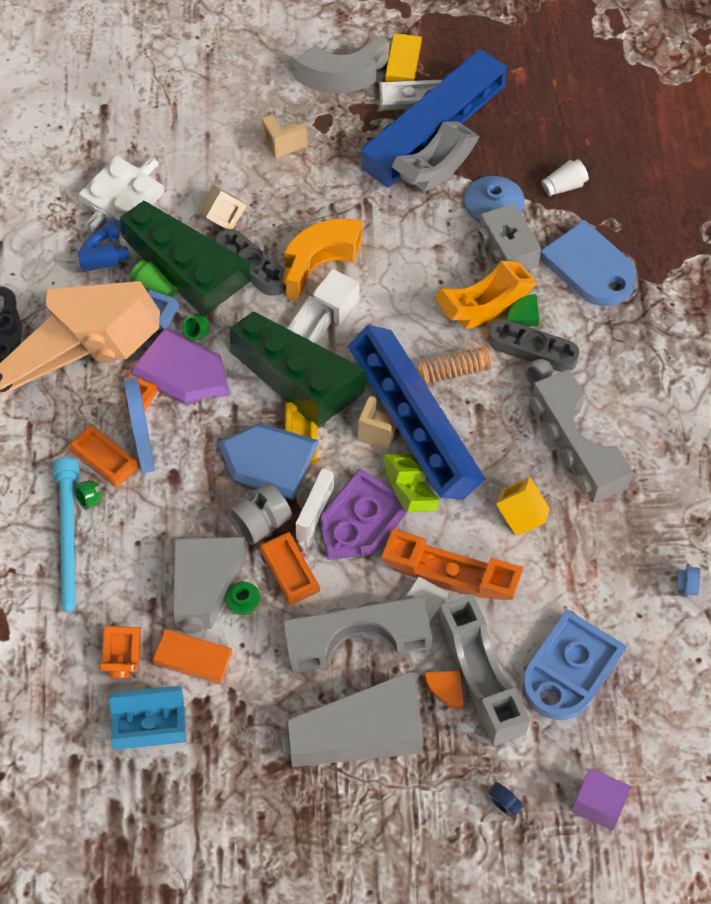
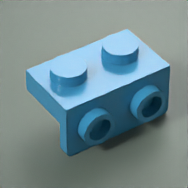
M181 686L110 693L109 702L112 714L111 742L113 750L186 742V716Z

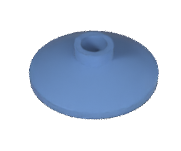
M486 176L470 184L465 192L464 203L468 213L480 222L481 214L515 203L521 213L524 208V195L520 187L513 181L500 176Z

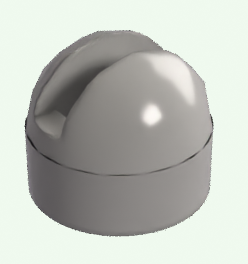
M537 359L525 366V376L534 386L535 382L552 376L553 367L549 361Z

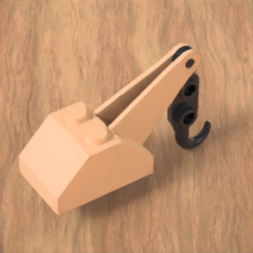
M141 281L47 289L46 307L52 315L21 343L22 321L16 307V296L11 289L0 286V296L4 298V306L0 312V394H7L88 354L95 361L101 363H112L115 360L127 359L159 329L160 310Z

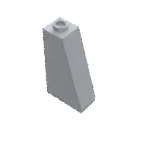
M414 672L400 675L288 719L289 733H282L283 755H291L292 767L422 754L424 739Z

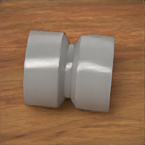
M268 482L251 493V500L243 498L228 509V515L234 527L245 538V541L251 545L269 534V527L277 529L292 518V512L287 501L278 489Z

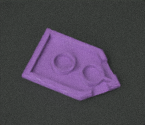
M169 328L164 329L135 364L132 375L157 385L159 391L183 404L198 402V399L217 396V398L230 396L221 356Z
M362 469L355 473L320 515L327 560L375 554L391 535L392 530L407 515L393 489Z

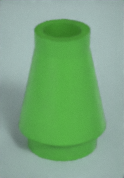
M141 260L130 273L129 279L132 282L141 281L147 292L152 290L173 298L177 291V287L167 279L152 261Z

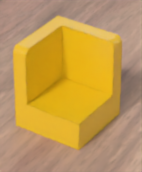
M530 476L501 489L496 502L497 507L516 536L545 524L550 511L549 506Z

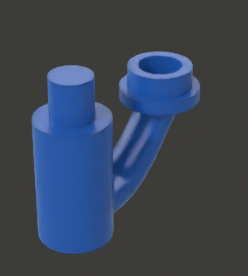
M105 220L106 226L100 228L87 238L80 250L77 251L81 272L118 266V261L130 259L127 247L115 249L114 244L97 247L108 237L110 242H114L113 239H119L116 220Z

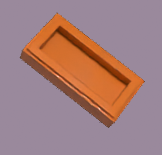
M92 424L68 444L69 451L115 488L121 485L139 467L138 460Z
M290 532L259 545V551L289 606L320 592V586Z
M165 629L153 658V663L155 666L221 685L232 656V648Z

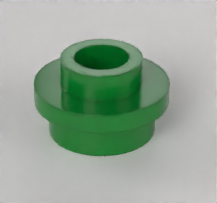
M241 581L234 583L226 592V605L234 614L241 616L249 615L259 606V590L249 582ZM239 594H247L249 596L243 601L236 598Z

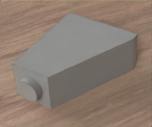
M244 537L175 539L174 620L177 630L197 633L203 629H212L225 603L226 592L234 584L246 560Z

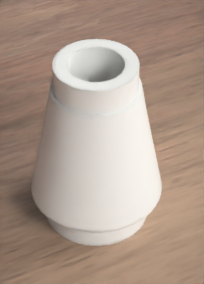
M577 159L575 161H567L546 177V179L542 180L541 183L545 193L550 197L583 187L584 182L588 181L589 177L585 166Z

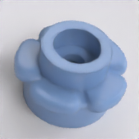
M688 563L686 564V570L679 569L677 590H683L685 598H688V594L699 595L700 568L690 567Z

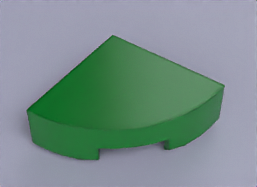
M532 294L517 300L510 308L507 320L527 327L538 326L537 295Z

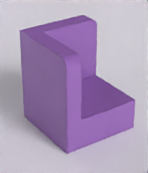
M589 769L572 812L613 830L631 786L594 769Z

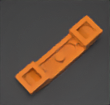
M396 529L392 530L381 556V561L416 579L421 577L435 586L466 595L473 593L475 597L497 600H513L524 571L522 566L491 557L489 563L428 546L426 545L425 538Z

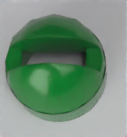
M198 314L187 316L182 323L184 336L189 340L205 338L210 332L209 320Z
M87 480L74 486L76 498L85 510L96 506L102 499L103 491L96 492L95 487L99 486V484L95 481Z

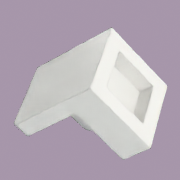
M332 269L313 293V298L334 309V323L341 325L359 301V282Z

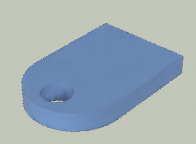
M586 220L541 250L540 260L583 299L599 306L617 305L628 299L634 290L637 275L633 263ZM611 283H617L621 285L623 289L620 291H614L610 289L608 285Z
M138 377L124 378V385L142 473L155 471Z
M566 609L526 668L523 679V691L527 702L537 713L549 719L568 720L579 716L588 708L625 653L627 646ZM546 690L554 691L559 696L560 701L555 705H547L541 700L540 694Z

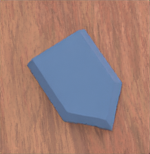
M257 423L217 443L234 482L255 489L268 482L275 486L284 498L294 500L319 441L266 424Z

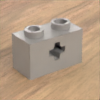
M515 203L481 214L480 228L477 229V235L480 243L483 246L486 245L490 251L491 261L495 268L500 261H519L527 271L539 266L541 247Z

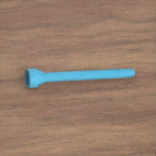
M60 458L53 462L52 469L53 478L60 485L61 606L63 611L70 613L74 611L76 606L73 485L76 484V480L80 477V465L76 459Z

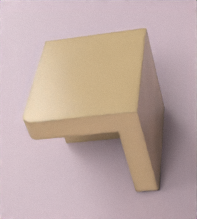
M273 114L262 118L263 138L275 158L307 147V128L304 124L296 125L292 123L280 127Z
M212 184L199 211L207 219L226 229H234L247 205L238 197Z
M369 396L358 420V441L389 451L398 428L389 414L376 410V397Z

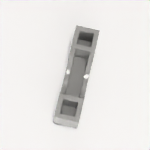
M568 369L535 382L530 404L534 413L541 415L544 420L549 438L552 441L556 440L559 445L566 466L572 467L577 475L579 488L584 494L588 493L592 502L596 503L629 489L634 472L617 446L595 444L583 437L577 430L574 418L581 412L585 394Z
M473 593L440 604L438 624L492 747L525 736L530 722L529 715L516 687H512L506 681L497 664L488 636L487 623Z
M407 595L398 598L396 601L382 604L376 601L368 602L359 608L348 610L345 608H333L325 614L314 616L299 614L291 620L284 621L289 660L293 673L328 667L335 649L345 640L358 635H372L385 640L392 646L397 655L432 649V636L424 596L415 597Z

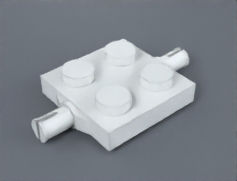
M116 155L79 193V201L90 207L94 212L84 223L87 230L95 232L107 219L109 221L116 220V225L121 228L120 217L143 200L153 205L164 194V185L149 176L159 165L156 159L148 157L140 167H136Z

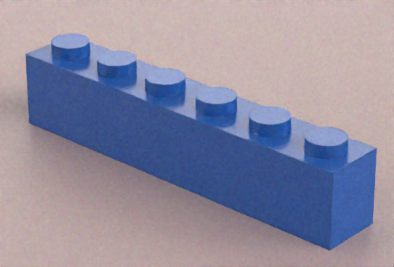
M481 49L471 57H467L454 72L448 73L441 83L435 88L428 90L422 99L415 105L408 107L402 116L393 123L388 124L382 133L363 146L361 149L362 170L387 188L400 178L401 174L392 168L396 157L413 155L423 150L435 137L443 122L458 121L461 124L464 123L506 86L507 66Z
M367 325L347 347L358 365L366 369V378L439 497L464 500L486 478L392 330Z

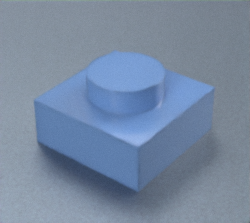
M149 290V295L160 310L159 329L164 330L169 326L180 304L172 297Z

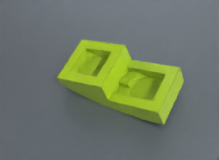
M384 454L383 463L388 480L406 512H436L440 500L425 484L427 475L413 454Z

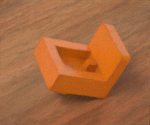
M104 626L102 662L99 663V671H108V677L130 678V672L140 670L142 627Z

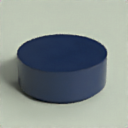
M494 782L486 792L489 800L509 817H516L524 807L522 802L510 790L498 782Z

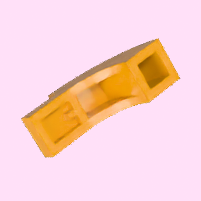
M356 219L322 221L306 228L290 242L284 252L285 272L283 275V284L286 285L288 299L299 301L310 274L319 265L335 260L354 263L363 241V221Z
M500 261L496 268L477 284L463 289L441 288L434 299L442 307L441 310L446 317L458 320L464 329H470L489 323L509 311L517 300L525 297L535 287L537 282L519 261Z

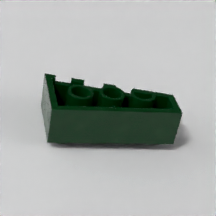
M143 200L120 217L122 238L147 262L152 261L167 279L177 287V292L202 316H206L250 282V261Z
M255 311L230 327V352L284 400L298 407L297 411L309 422L312 420L316 423L318 428L364 394L366 369Z

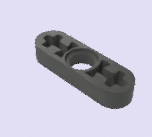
M234 229L223 230L217 235L216 242L225 247V244L228 243L229 245L226 248L236 254L238 251L239 256L245 259L256 258L260 261L258 265L250 267V282L261 292L269 296H276L285 291L286 285L283 284L284 268L248 238ZM267 276L272 280L267 282Z
M498 320L490 328L489 343L493 349L529 362L544 359L550 362L553 370L559 372L568 369L571 371L577 365L579 348L570 340L509 320ZM503 333L509 334L505 339L499 338ZM518 337H521L520 344H515L517 342ZM529 341H537L543 348L539 351H531L527 349L525 344ZM548 347L552 348L550 355H547ZM562 353L568 354L565 359L559 358Z

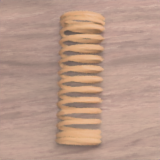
M481 346L478 349L474 348L473 351L470 349L467 352L462 351V354L457 352V354L452 353L451 356L448 354L445 357L441 356L440 359L436 357L435 359L430 358L429 361L426 359L424 361L421 360L417 365L418 373L425 384L429 385V375L433 384L435 383V376L438 382L441 380L436 364L437 360L439 361L440 373L444 381L446 380V374L448 379L452 378L451 371L453 377L456 378L457 371L459 376L462 377V369L466 376L468 375V370L470 374H473V367L476 373L479 372V368L482 372L484 369L487 371L491 370L492 361L488 348ZM475 350H476V352H477L478 362H477L476 356H475V354H474ZM469 352H471L472 354V361L470 359ZM464 353L466 354L467 364L464 359ZM458 354L461 356V364L458 359ZM453 355L456 358V367L453 361ZM448 357L450 359L451 370L447 361ZM442 358H443L444 361H445V369H444V366H443V364H442ZM431 361L434 363L435 376L431 366ZM426 362H427L428 367H429V375H428V370H427V367H426V364H425Z

